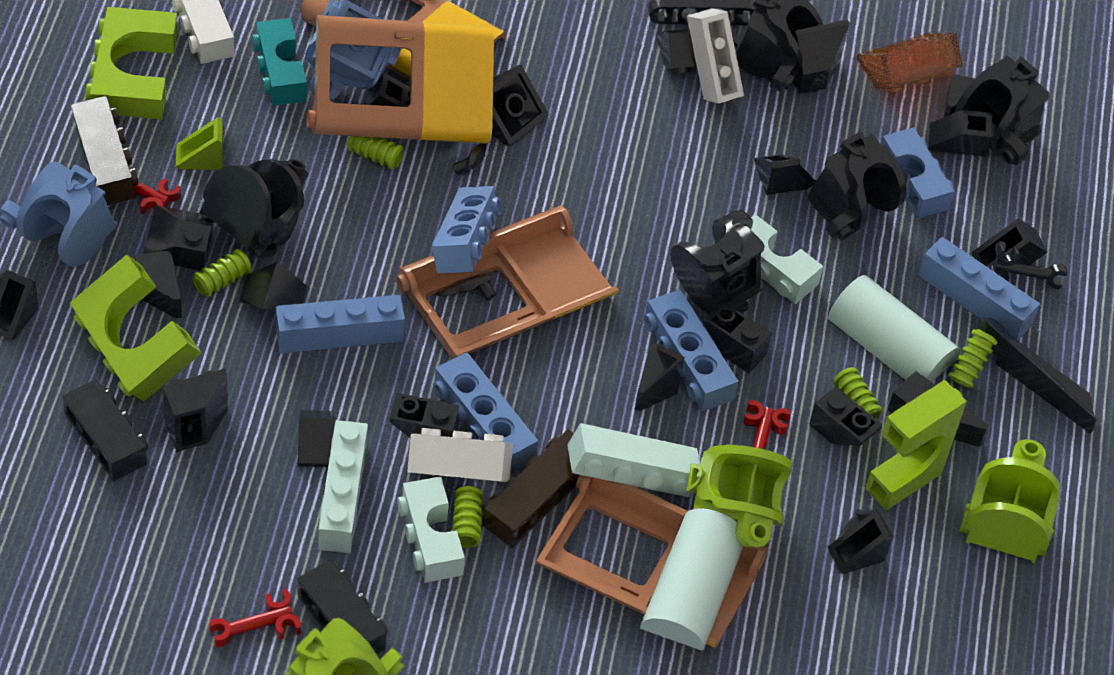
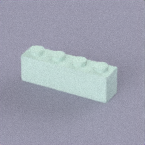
M335 421L319 523L318 550L351 553L367 448L368 424Z
M580 423L568 443L571 469L574 474L684 497H690L692 492L687 491V483L691 464L700 465L697 448Z

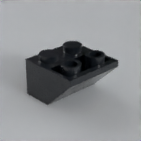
M225 368L217 371H207L187 379H177L169 384L162 385L165 424L176 452L207 444L227 413L228 392Z

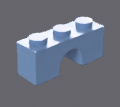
M915 128L884 135L881 144L892 153L903 173L914 176V178L909 179L905 200L917 219L949 210L952 197L954 196V187L951 181L947 180L942 173L939 162L932 157L927 149L925 140L919 136Z

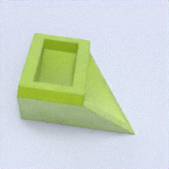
M215 118L176 144V167L178 169L219 170L223 168L224 124L221 118Z

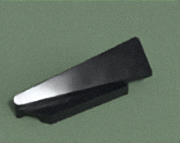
M982 318L978 329L991 335L998 342L996 346L992 345L991 347L992 353L998 356L996 365L1091 434L1098 419L1093 412L1090 393L1016 340L994 318Z

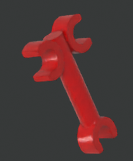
M165 178L158 183V191L139 182V185L134 186V191L145 198L141 201L140 213L144 214L148 209H155V205L167 207L170 202L177 201L181 196V187L177 185L172 191H167L168 180Z
M749 400L747 411L754 412L756 415L745 413L743 423L750 427L759 425L753 447L766 449L771 429L777 434H786L788 424L782 423L779 420L789 421L792 411L786 408H779L774 411V409L769 407L764 408L758 401Z
M287 589L282 590L283 601L280 603L274 602L270 593L266 594L265 606L268 612L230 623L221 618L211 620L209 622L210 632L217 630L224 632L221 635L214 636L215 647L227 645L233 635L275 623V633L280 640L284 639L283 628L285 626H292L295 629L296 635L301 634L300 619L293 615L290 607L291 595Z

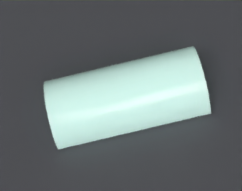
M867 275L858 277L844 289L833 304L828 315V319L905 380L917 371L933 382L956 362L958 356L961 355V348Z
M693 509L685 514L640 629L702 651L704 650L743 549V545L739 543L736 537L737 522L725 514L709 509Z

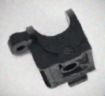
M754 0L753 6L756 9L748 20V28L744 27L734 42L738 67L754 76L767 78L771 82L770 87L779 92L782 88L788 90L803 64L801 50L793 37L794 31L823 25L821 17L815 7L807 0Z
M1008 55L998 63H994L986 68L971 82L960 97L955 113L961 110L992 113V123L997 128L991 137L990 149L996 155L1001 156L1007 164L1018 165L1028 157L1025 145L1042 132L1040 122L1044 103L1049 99V92L1035 80L1038 77L1037 69L1023 57H1019L1015 62Z
M861 131L842 141L840 147L843 150L826 159L825 168L815 184L806 191L807 199L818 213L830 222L825 230L833 240L838 238L842 241L865 226L868 218L867 202L881 211L890 212L900 207L906 198V182L903 172L892 153L884 145L880 144L873 134L865 137Z
M265 159L256 161L249 166L230 165L217 170L209 179L203 192V199L205 201L199 214L208 216L243 244L245 251L255 250L254 255L258 258L273 256L277 252L278 245L286 243L291 237L298 221L299 212L304 206L302 187L308 177V172L305 170L306 167L302 162L295 159H289V161Z
M734 210L713 222L714 245L698 247L689 242L682 241L671 248V262L679 282L692 301L707 314L721 301L744 313L749 309V303L746 300L758 294L764 288V283L761 280V253L764 251L765 245L751 230L753 219L744 210Z

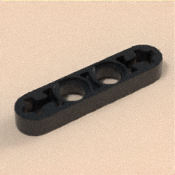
M651 0L648 4L649 18L652 22L656 24L688 25V15L712 8L727 11L730 25H747L756 7L753 6L754 0ZM688 8L696 9L692 13L682 12L683 10Z

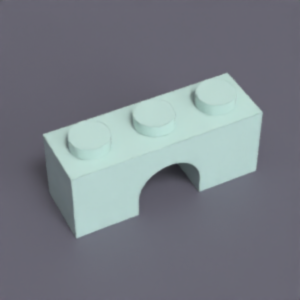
M754 214L751 217L753 219L751 230L765 245L764 251L761 253V279L774 287L781 296L797 304L819 285L823 265L802 249L788 257L774 254L772 251L778 231Z
M441 476L403 483L402 497L397 498L400 516H406L408 524H405L407 541L409 544L414 543L416 550L413 552V562L416 571L422 572L425 583L462 576L465 557L457 530L443 533L437 532L430 527L435 523L447 521L449 503Z

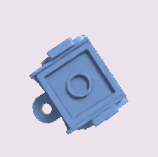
M330 0L323 13L326 16L381 19L348 0ZM316 32L305 53V58L314 68ZM333 44L330 48V100L340 94L343 85L359 89L373 87L387 66H394L402 48ZM314 73L313 78H312L311 83H310V88H311V91H312V93H313L314 96H315V73Z
M56 161L47 164L35 178L21 206L7 200L0 208V221L11 230L17 228L19 234L29 241H37L57 233H62L58 245V255L62 262L71 267L80 266L90 260L101 249L108 235L118 225L113 220L105 201V191L94 185L97 183L96 177L76 164L70 170Z

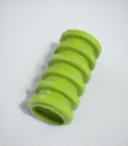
M349 136L347 141V149L349 151H355L360 156L363 154L364 158H371L373 162H380L382 166L388 165V168L391 170L397 168L403 159L404 147L399 144L396 146L395 142H388L386 138Z
M235 249L232 254L225 255L224 259H218L217 264L211 263L209 268L201 269V273H194V285L201 295L208 298L212 296V292H219L220 287L225 288L228 286V283H234L236 278L241 279L244 274L251 273L250 260L243 251Z
M979 329L972 330L973 337L967 339L968 346H964L962 349L964 351L963 355L958 356L960 361L958 364L955 363L953 365L954 372L948 374L951 380L966 388L974 387L972 382L974 379L977 380L979 378L977 373L983 370V362L987 363L988 358L986 356L992 354V345L996 346L998 343L994 337Z
M855 367L846 368L836 375L833 384L877 420L883 413V409L878 405L877 399L873 397V393L869 390L863 377L859 375L858 369Z
M463 486L455 491L454 525L452 531L457 530L462 548H473L481 542L482 500L484 494L477 487Z

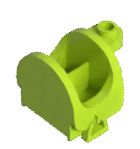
M1030 439L1020 440L1015 444L1011 458H999L986 463L977 478L970 503L966 504L959 532L967 534L965 543L969 544L971 542L1032 560L1031 563H1035L1038 555L1045 556L1050 539H1052L1054 534L1053 523L1059 504L1060 483L1053 473L1043 467L1046 451L1040 443Z
M741 445L713 446L707 451H703L700 465L692 463L690 466L687 491L696 493L693 509H709L729 516L737 522L736 537L741 545L746 548L763 547L770 540L772 525L783 527L784 516L781 511V496L785 482L792 472L793 463L789 458L765 449Z
M335 618L321 632L313 629L295 650V653L299 656L288 667L290 670L285 675H398L405 665L400 662L403 656L393 648L380 660L373 648L360 633L343 619Z

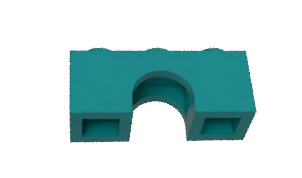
M291 18L256 22V34H252V45L254 52L259 51L260 56H257V66L259 73H264L265 77H262L264 95L269 94L272 106L307 102V81L302 61H284L296 59V37Z

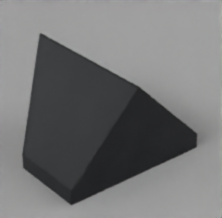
M784 154L754 158L755 166L766 195L808 190L816 182L800 165L799 158Z
M277 261L247 274L240 302L252 304L262 310H276V306L303 304L308 286Z
M8 269L0 275V335L10 340H15L39 307L36 282Z
M651 342L637 392L635 410L641 411L678 394L685 357Z
M857 510L838 538L827 548L840 572L846 574L884 562L893 535L879 510Z

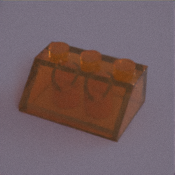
M929 32L856 54L857 61L874 86L887 89L888 93L905 89L904 84L912 82L913 85H919L929 82V77L937 75V77L954 74L953 69L963 67L957 33Z

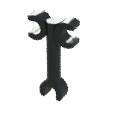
M1003 244L997 245L995 249L997 258L994 259L993 265L988 267L1008 282V273L1047 280L1049 286L1054 289L1062 287L1060 278L1056 276L1068 275L1066 266L1063 264H1054L1049 268L1019 263L1020 254L1018 247L1014 246L1010 254L1004 255L1005 249Z

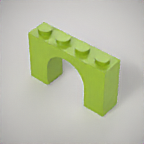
M107 7L105 18H100L99 21L101 40L96 39L94 55L97 57V60L91 62L90 79L93 80L92 83H87L86 100L106 96L109 107L115 106L118 116L163 120L166 103L165 78L127 74L119 70L114 64L122 56L137 51L174 54L178 35L177 13Z
M125 255L73 299L70 304L76 312L73 316L76 322L90 333L89 342L97 351H102L106 357L103 360L105 366L114 375H118L120 379L118 386L128 397L134 395L145 402L162 385H165L202 353L188 332L173 321L168 323L143 345L132 349H123L120 342V327L125 315L133 306L156 288V285L143 266L130 256Z
M946 380L938 383L887 416L882 436L899 453L870 471L865 488L886 511L943 472L967 402L960 391L953 388Z

